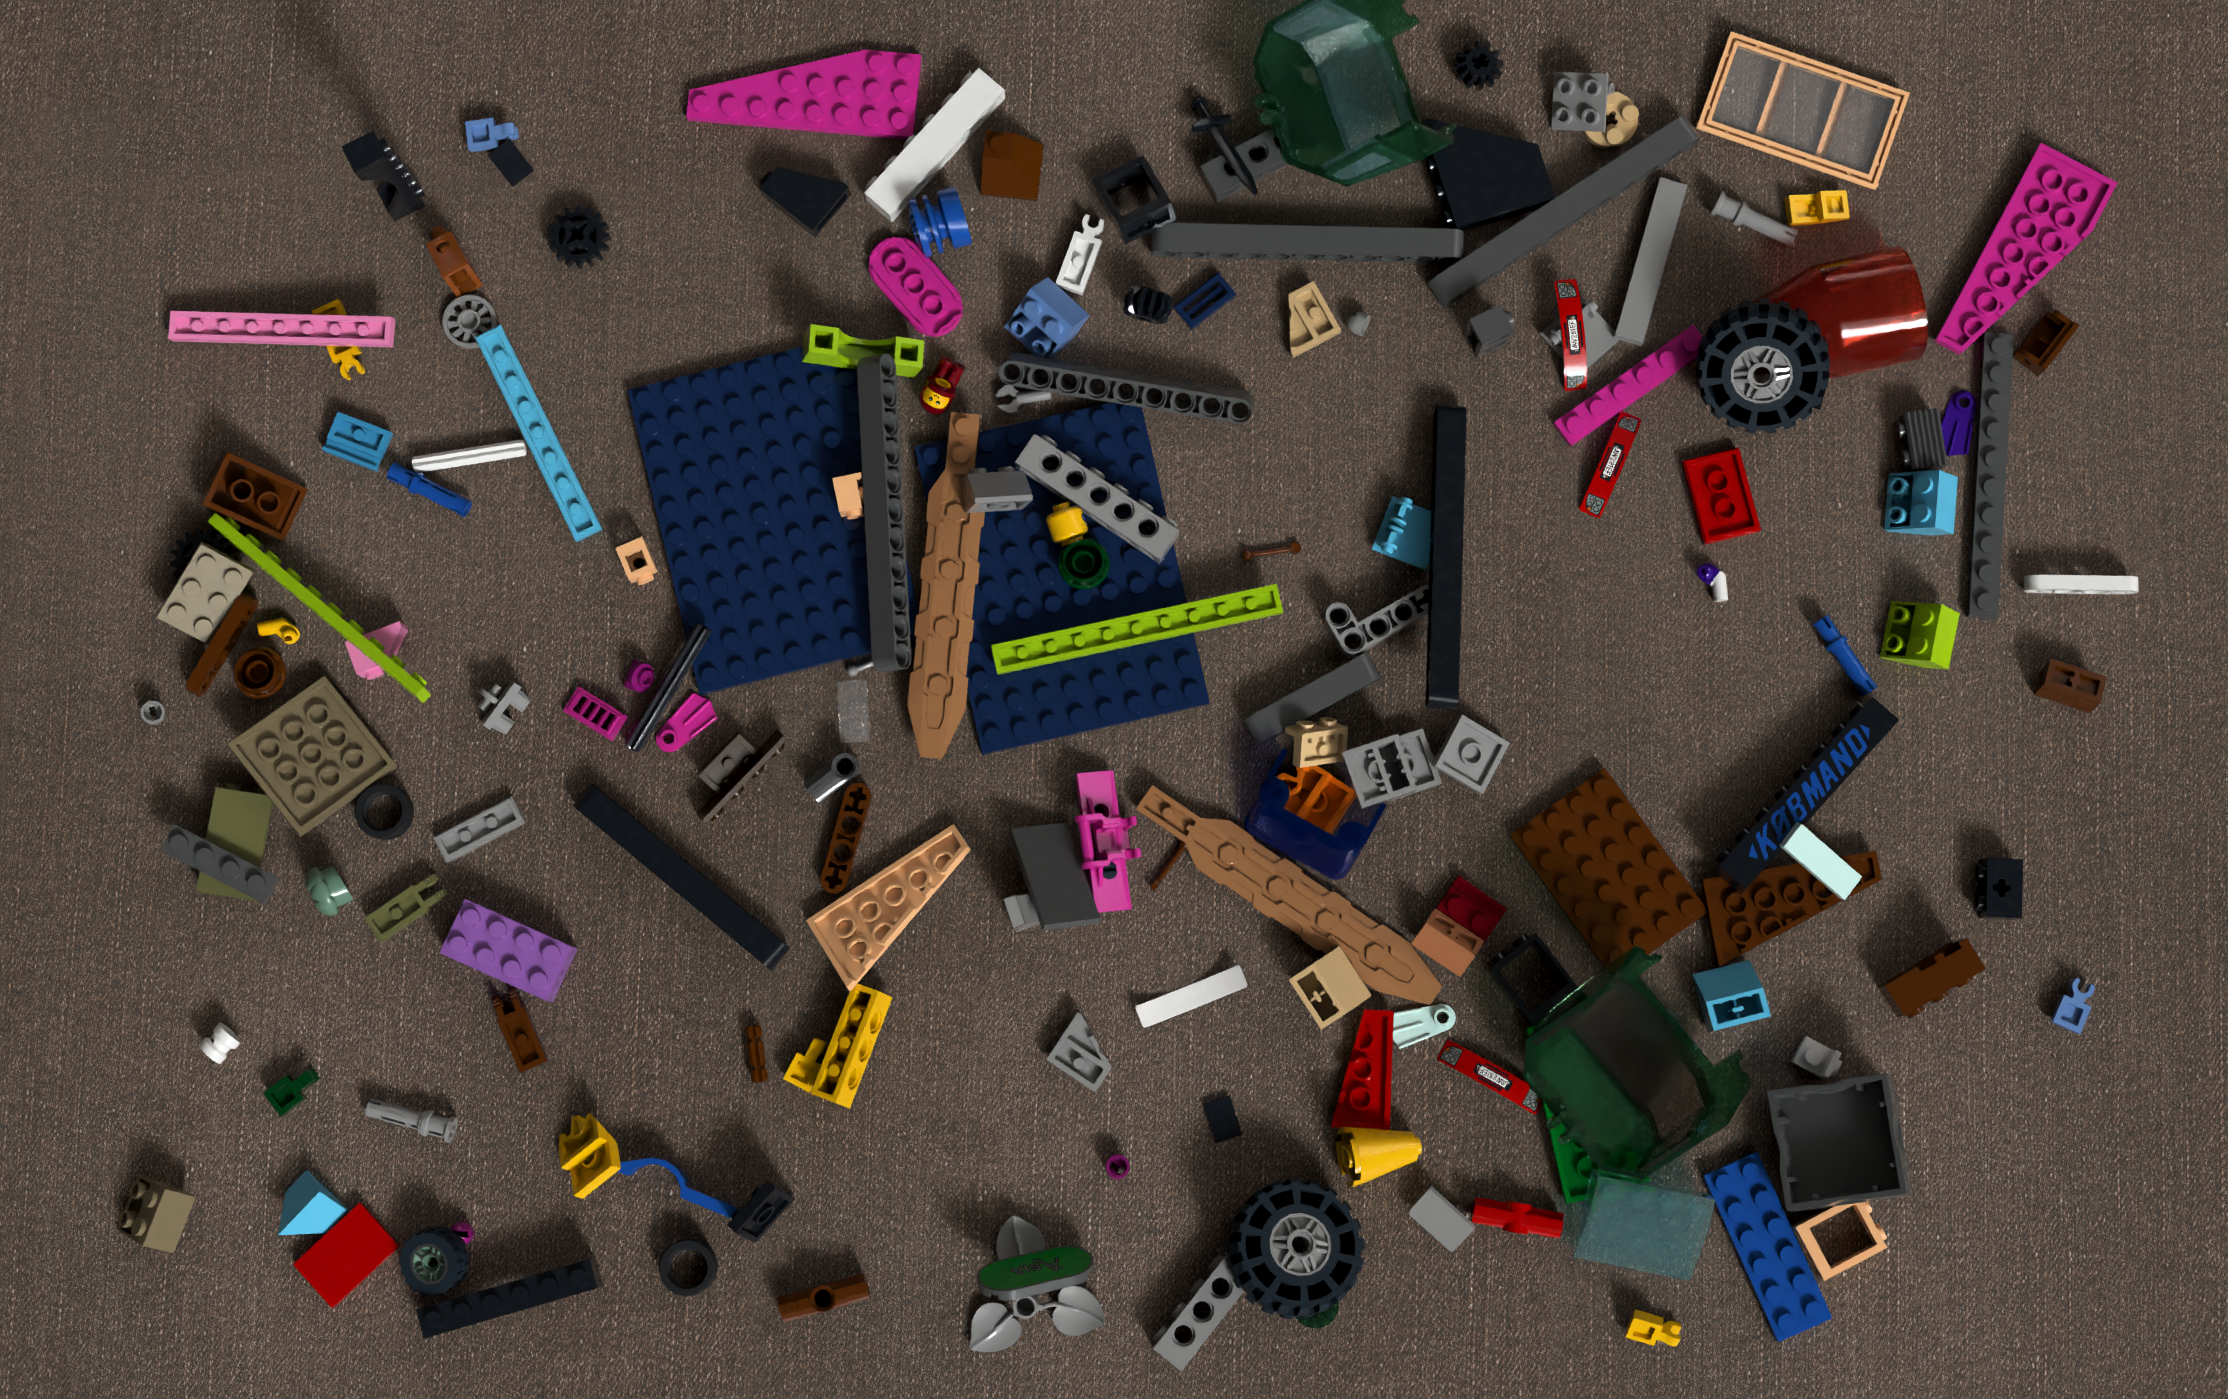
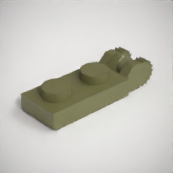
M436 874L427 877L417 885L410 886L364 918L380 943H384L429 912L431 907L437 905L449 895L446 889L437 891L426 901L421 895V892L434 886L439 880Z

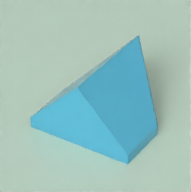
M306 1170L285 1192L278 1236L327 1233L349 1210Z

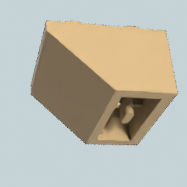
M1340 946L1289 979L1321 1030L1372 996Z

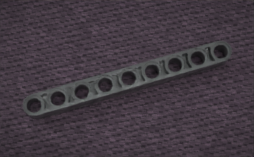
M1018 352L1007 354L999 369L1001 381L1010 386L1237 424L1248 422L1252 417L1254 409L1253 396L1244 390ZM1006 365H1017L1020 372L1017 374L1010 373ZM1043 369L1048 373L1049 377L1039 378L1035 374V370ZM1073 374L1077 382L1068 383L1064 380L1063 375ZM1095 378L1102 379L1106 386L1097 388L1092 384L1091 380ZM1123 383L1131 384L1134 391L1126 393L1121 390L1120 385ZM1157 388L1163 395L1153 397L1149 394L1148 390ZM1186 393L1191 397V400L1182 402L1176 395ZM1207 398H1216L1220 404L1216 407H1211L1206 404L1205 400ZM1242 402L1247 405L1248 409L1240 412L1233 405Z

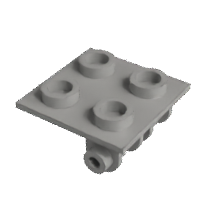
M1554 72L1551 130L1605 132L1607 96L1613 94L1615 88L1614 83L1608 80L1609 74Z
M1582 296L1580 301L1584 322L1588 369L1619 340L1614 338L1615 331L1596 311L1598 308L1596 303L1592 300L1587 302ZM1558 317L1540 335L1564 360L1560 317Z

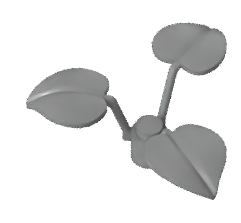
M1016 1215L1011 1216L1003 1224L996 1242V1252L999 1260L1045 1249V1239L1041 1231ZM1077 1285L1062 1288L1059 1292L1058 1302L1039 1303L1037 1295L1015 1299L1014 1310L1010 1312L1002 1303L988 1302L980 1306L973 1316L970 1349L978 1352H995L1012 1346L1019 1339L1022 1331L1021 1323L1013 1316L1030 1319L1036 1314L1037 1310L1042 1311L1045 1308L1056 1307L1052 1315L1056 1328L1063 1334L1079 1336L1105 1324L1104 1312L1097 1298L1086 1288Z

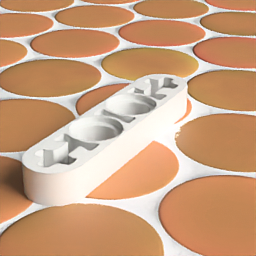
M2024 576V592L2135 594L2139 592L2138 577Z

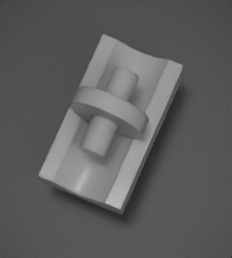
M512 680L498 699L496 696L502 688L496 683L489 692L481 688L478 693L485 698L478 707L486 711L491 703L494 705L480 723L489 730L493 728L496 731L507 734L514 724L513 720L503 714L507 706L510 704L522 713L531 700L520 690L522 687Z

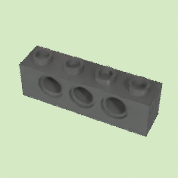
M1301 113L1295 116L1288 114L1278 120V125L1269 130L1267 127L1256 131L1252 135L1253 138L1244 143L1242 141L1233 143L1234 148L1252 174L1254 182L1316 150L1317 141ZM1283 137L1289 141V145L1279 147L1274 143V140ZM1252 151H1260L1263 153L1264 158L1256 161L1251 159L1249 154ZM1213 154L1203 160L1199 174L1215 203L1246 188L1236 174H1229L1224 170V167L1229 163L1223 154L1220 156Z

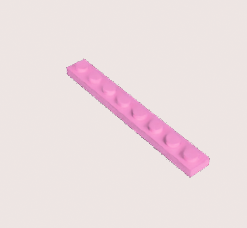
M170 311L168 339L175 342L393 348L395 319L386 316Z

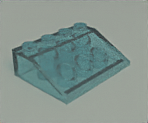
M1592 1169L1573 1257L1690 1281L1710 1227L1715 1199L1706 1192Z

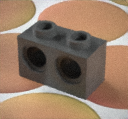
M1501 304L1469 319L1464 335L1475 357L1478 358L1507 344L1514 330L1513 326H1515L1510 312L1508 310L1504 311Z

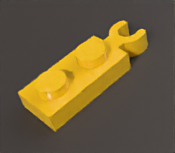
M338 299L312 310L313 315H347L342 302ZM326 346L332 362L336 365L342 362L340 373L345 379L351 380L349 370L352 366H356L358 373H365L364 365L355 358V356L362 353L360 347Z

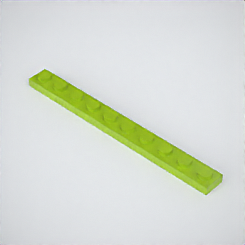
M215 513L208 520L217 532L419 701L424 703L431 696L425 688L427 682L416 672H413L411 675L404 670L406 664L397 656L392 654L389 658L382 652L385 647L374 637H371L369 640L362 635L364 629L351 619L347 623L342 619L341 616L344 613L332 602L328 605L320 600L323 595L312 585L305 588L299 583L302 578L290 567L286 571L281 568L279 564L282 561L271 551L268 550L266 553H263L259 549L261 543L249 533L244 537L238 532L241 527L233 519L227 516L224 520Z
M1273 584L991 645L997 675L1279 615L1283 614L1278 586Z

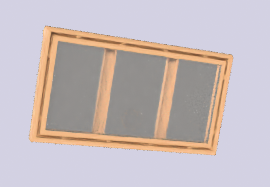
M1731 31L1700 118L1696 122V129L1875 190L1879 185L1881 173L1910 93Z

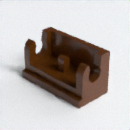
M2054 310L2053 313L2048 311L2012 358L2036 376H2039L2048 368L2080 325L2076 322L2074 323L2057 310Z
M2050 658L2039 674L2043 677L2035 687L2034 695L2090 713L2101 703L2107 677Z

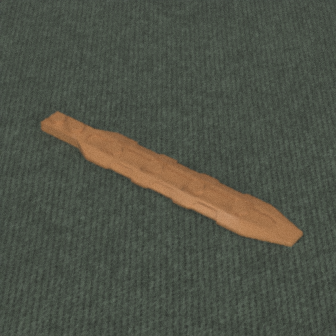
M951 412L945 470L928 494L926 522H928L925 557L922 558L920 579H922L920 607L915 622L914 636L916 637L914 666L913 672L910 673L907 701L921 758L943 759L966 710L969 680L966 675L969 645L973 640L974 620L972 615L975 585L978 584L980 563L978 562V554L985 512L965 513L962 478L969 474V470L975 469L980 425L979 414Z
M1153 785L1135 809L1184 842L1196 869L1218 884L1226 885L1251 902L1252 907L1268 918L1273 917L1301 936L1303 942L1317 951H1323L1325 954L1340 946L1362 981L1375 991L1430 1005L1442 988L1410 942L1385 925H1379L1352 907L1351 902L1335 891L1330 892L1302 873L1301 868L1286 858H1280L1253 839L1251 834L1230 820L1200 818Z

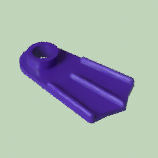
M1958 391L1952 395L1941 421L1947 456L1967 455L1969 451L1976 400L1968 391ZM1959 399H1966L1968 401V407H1961L1959 405Z

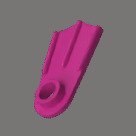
M691 693L657 733L656 742L658 747L665 752H674L716 721L718 717L713 709L711 700ZM673 734L674 741L671 744H666L664 742L665 735Z

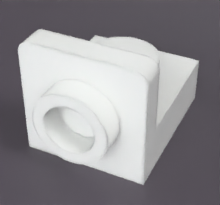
M1804 1036L1791 1063L1821 1079H1829L1830 1075L1834 1077L1842 1064V1061L1839 1060L1841 1052L1832 1050L1808 1036Z

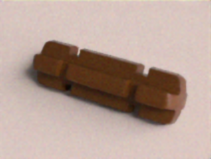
M750 1025L745 1027L746 1039L749 1040V1043H747L749 1065L753 1070L750 1071L751 1081L753 1083L766 1082L768 1074L767 1069H764V1065H766L763 1041L760 1039V1037H763L760 1025Z

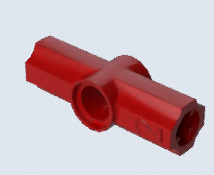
M1474 1197L1470 1221L1472 1223L1500 1227L1501 1230L1525 1235L1533 1233L1545 1237L1560 1238L1564 1213L1533 1208L1532 1205L1507 1200L1506 1202H1500L1493 1199Z

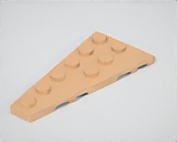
M954 824L806 920L850 992L970 852L971 849Z

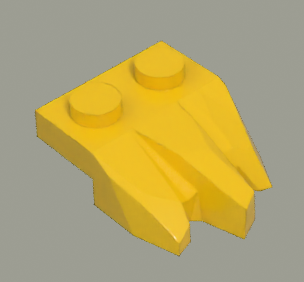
M590 1113L587 1114L586 1119L579 1115L573 1116L571 1118L570 1135L565 1133L559 1135L558 1152L561 1168L570 1171L573 1195L583 1199L619 1171L621 1165L616 1140Z

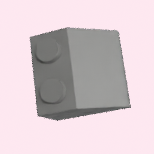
M1012 466L998 468V472L987 473L986 468L971 469L969 474L962 478L965 513L1022 510L1033 501V495L1024 470L1015 471V467Z

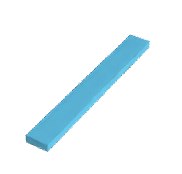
M500 324L476 336L475 339L575 541L579 542L603 530L503 327Z

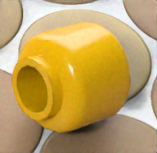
M1069 502L1053 506V513L1049 514L1046 518L1052 540L1055 543H1061L1062 547L1078 540H1083V535L1087 533L1088 527L1082 509L1079 506L1070 507Z

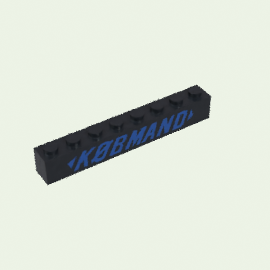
M1872 697L1866 704L1861 700L1850 712L1853 716L1848 724L1842 721L1834 729L1831 735L1835 738L1831 743L1827 745L1823 742L1814 751L1812 756L1816 759L1810 766L1803 763L1793 774V777L1797 780L1790 788L1784 784L1773 796L1777 802L1771 808L1765 805L1754 817L1758 823L1752 829L1746 826L1735 838L1739 844L1732 851L1727 847L1716 859L1719 865L1714 872L1739 894H1742L1782 850L1779 845L1796 822L1805 825L1899 721L1896 716L1875 698Z

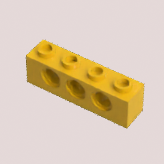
M858 983L849 992L810 1094L850 1109L893 997Z

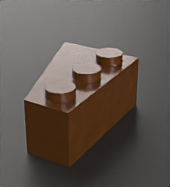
M1964 938L1949 942L1881 984L1878 988L1897 1017L1906 1015L1909 1019L1922 1012L1924 1004L1931 1000L1933 1003L1940 1001L1949 995L1947 991L1956 986L1960 988L1973 980V976L1985 970L1986 967L1969 940Z

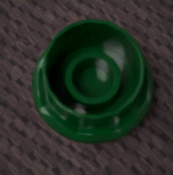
M1083 538V540H1078L1062 548L1058 556L1057 566L1060 576L1068 585L1076 589H1091L1099 585L1106 578L1110 568V559L1106 549L1099 542L1090 538Z

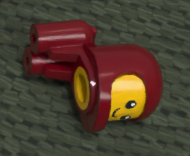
M947 356L941 357L933 372V376L927 378L919 394L920 405L925 411L939 415L948 410L957 393L955 387L965 370L963 364L958 362L953 364L951 358Z

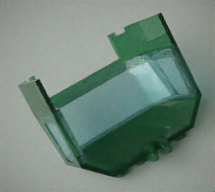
M1305 0L1267 22L1252 60L1255 69V81L1263 92L1253 98V103L1259 109L1266 108L1265 111L1259 114V120L1265 125L1271 124L1272 130L1282 147L1280 154L1287 164L1349 187L1419 162L1453 143L1454 136L1451 131L1456 129L1457 123L1451 122L1436 131L1422 124L1392 40L1394 37L1421 23L1414 13L1410 16L1402 6L1405 0Z

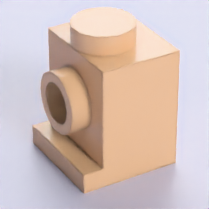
M861 472L832 478L841 517L847 516L849 520L863 517V486L859 487V484H863Z
M643 537L615 548L631 583L637 581L638 585L646 584L654 579L653 574L659 572L648 544ZM638 560H644L645 565L640 569H636L635 563Z

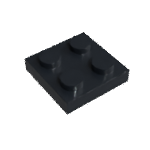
M767 1180L753 1191L752 1198L745 1206L739 1207L733 1213L732 1220L727 1225L736 1234L756 1243L795 1198L787 1190Z

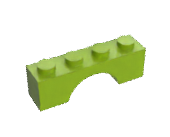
M810 324L803 337L802 362L857 370V364L861 358L889 354L895 361L897 376L915 378L923 367L924 340L898 336L884 340H866L848 336L840 328Z

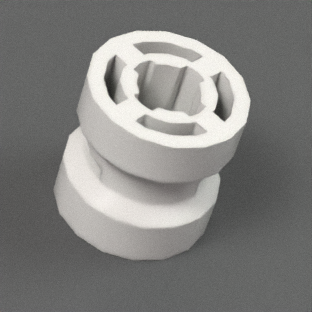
M219 1022L213 1029L211 1037L204 1038L199 1043V1047L209 1058L221 1064L227 1058V1051L236 1049L241 1040L229 1027Z

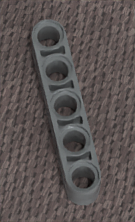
M1366 652L1246 718L1244 723L1257 746H1261L1285 733V726L1296 725L1297 721H1307L1374 684L1382 676L1369 653Z

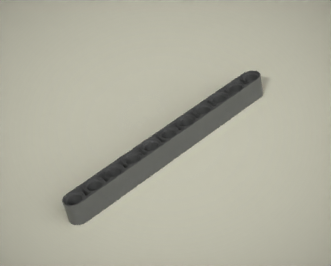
M1685 115L1678 117L1435 276L1428 283V286L1443 308L1452 305L1693 147L1700 141L1701 137Z
M1169 223L1151 232V255L1170 258L1457 263L1463 259L1464 232L1459 229Z
M881 354L859 360L857 364L872 663L878 672L904 670L910 666L911 643L896 364L891 355Z

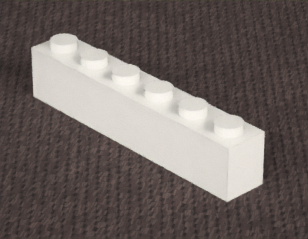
M980 68L974 73L969 72L962 79L959 90L955 94L950 93L943 100L942 108L936 115L931 114L922 124L923 129L917 136L911 135L903 145L904 150L898 156L894 155L887 161L884 166L885 171L879 177L874 176L867 183L866 191L864 192L866 201L889 221L893 222L909 205L908 199L915 198L1005 99L1004 89Z

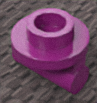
M633 659L623 687L638 692L648 690L654 680L653 668L649 664Z

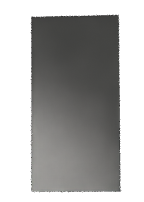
M1066 822L1011 829L1009 837L1042 931L1098 924L1100 915L1085 874L1081 869V863Z

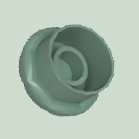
M333 865L322 870L318 867H313L308 871L305 879L306 888L311 899H313L315 907L323 915H337L339 913L338 907L353 901L351 894Z

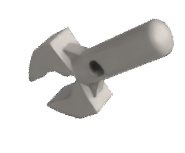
M1004 385L996 394V398L1010 396L1014 400L1008 405H998V409L1007 415L1018 414V408L1022 404L1051 399V392L1040 390L1019 392L1014 389V386Z

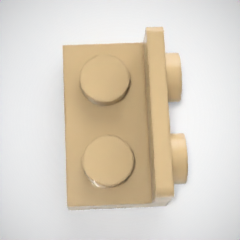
M1322 717L1319 718V722L1302 720L1297 721L1296 725L1285 726V733L1294 736V766L1303 768L1344 761L1341 753L1347 751L1348 727L1337 723L1335 718Z

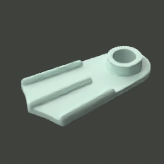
M1445 1004L1394 1012L1393 1040L1398 1048L1401 1049L1449 1030L1455 1023V1013L1450 1006ZM1439 1012L1447 1014L1448 1019L1445 1023L1438 1022L1437 1015Z

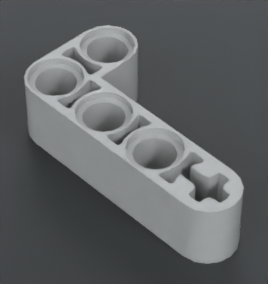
M1429 585L1416 589L1360 622H1357L1346 604L1340 602L1333 603L1325 612V626L1343 655L1347 657L1358 656L1427 617L1428 602L1419 606L1418 610L1415 605L1421 602L1424 594L1428 597ZM1399 607L1406 608L1410 613V618L1405 621L1399 620L1395 615V610ZM1341 611L1345 615V622L1342 624L1333 623L1330 619V613ZM1375 621L1381 622L1385 627V632L1381 635L1373 634L1370 630V624ZM1350 635L1355 636L1359 639L1360 646L1357 649H1350L1345 645L1344 639Z

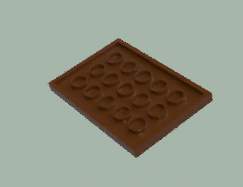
M1605 768L1509 835L1510 839L1612 980L1708 913L1705 905Z

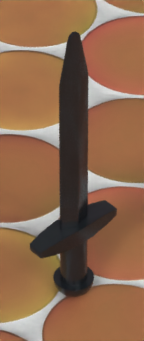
M1197 96L1193 98L1191 108L1193 111L1198 112L1202 120L1192 125V132L1209 131L1238 179L1252 194L1257 195L1258 191L1252 174L1221 127L1230 122L1231 116L1229 114L1213 116L1206 105L1207 100L1204 97Z

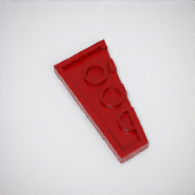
M1364 1009L1331 1127L1390 1130L1394 1011Z

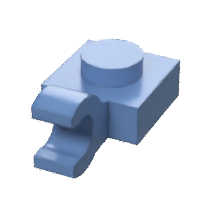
M493 117L465 122L467 144L470 152L496 149L499 146L498 140L519 139L518 128L514 127L513 122L496 125Z

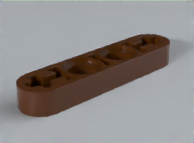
M242 593L237 598L187 680L185 686L187 691L197 697H201L206 693L255 613L259 602L258 599L247 593Z
M862 783L851 784L844 794L820 881L823 889L830 894L842 893L848 885L872 801L870 789ZM858 789H863L862 793L866 796L865 801L860 800L857 807L858 810H863L862 815L854 811H846L847 806L853 808L855 800L850 796L852 792L857 793ZM849 816L857 818L859 822L857 830L852 833L845 832L842 827L843 820ZM841 844L847 845L851 851L849 858L844 861H839L834 856L835 848ZM831 862L839 866H847L846 872L841 869L839 870L838 878L842 880V884L836 885L834 889H831L830 883L826 881L827 877H833L836 869L830 867Z

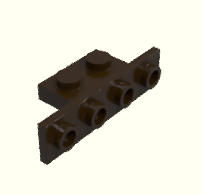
M776 730L756 750L736 732L696 773L716 792L696 813L705 824L709 820L713 821L723 812V806L730 799L733 800L742 793L743 785L750 778L757 777L763 771L764 763L771 756H777L784 749V743L788 739Z

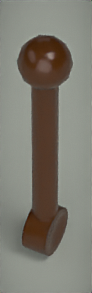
M1293 542L1287 547L1252 552L1244 550L1241 553V557L1243 560L1249 561L1252 557L1285 552L1298 554L1301 551V545L1298 542Z
M1179 842V848L1150 886L1153 891L1159 886L1182 852L1187 850L1184 842Z

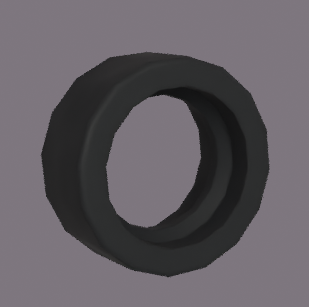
M387 783L375 784L365 789L358 797L355 805V819L359 828L367 835L380 840H393L403 835L410 828L414 818V805L410 796L402 789ZM380 795L393 796L399 801L401 806L399 821L388 829L375 827L368 818L369 804Z
M695 1239L677 1241L669 1246L663 1253L659 1265L660 1278L666 1288L676 1295L685 1297L698 1295L708 1289L715 1280L718 1270L716 1255L710 1246L701 1240ZM694 1250L701 1254L705 1260V1275L701 1281L694 1285H683L676 1281L672 1275V1260L681 1251Z

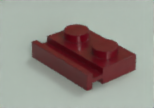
M1460 876L1456 878L1436 907L1437 910L1482 939L1484 941L1483 944L1507 911L1504 906Z

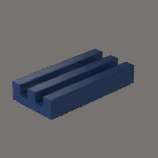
M1218 272L1175 305L1173 310L1180 315L1182 321L1192 331L1235 298L1236 293ZM1219 282L1221 286H1219L1216 290L1210 293L1207 297L1201 300L1189 311L1185 312L1183 310L1187 305L1193 302L1196 298L1202 295L1214 284ZM1224 291L1227 292L1225 296L1219 299L1216 303L1210 306L1207 310L1201 313L1194 320H1191L1190 317L1196 314L1199 310L1205 307L1208 303L1214 300L1221 293H1223Z

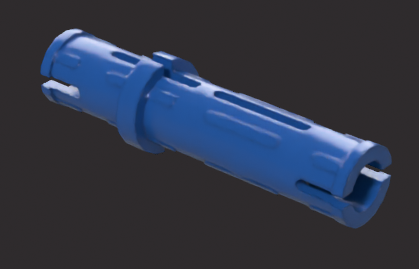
M396 462L388 470L386 478L404 486L413 495L419 494L462 517H465L471 509L472 500L430 481L421 472L415 473Z
M1826 615L1812 624V626L1815 627L1826 643L1827 647L1825 648L1828 653H1833L1859 691L1861 697H1863L1878 686L1847 644V637L1841 635L1829 618L1830 616Z

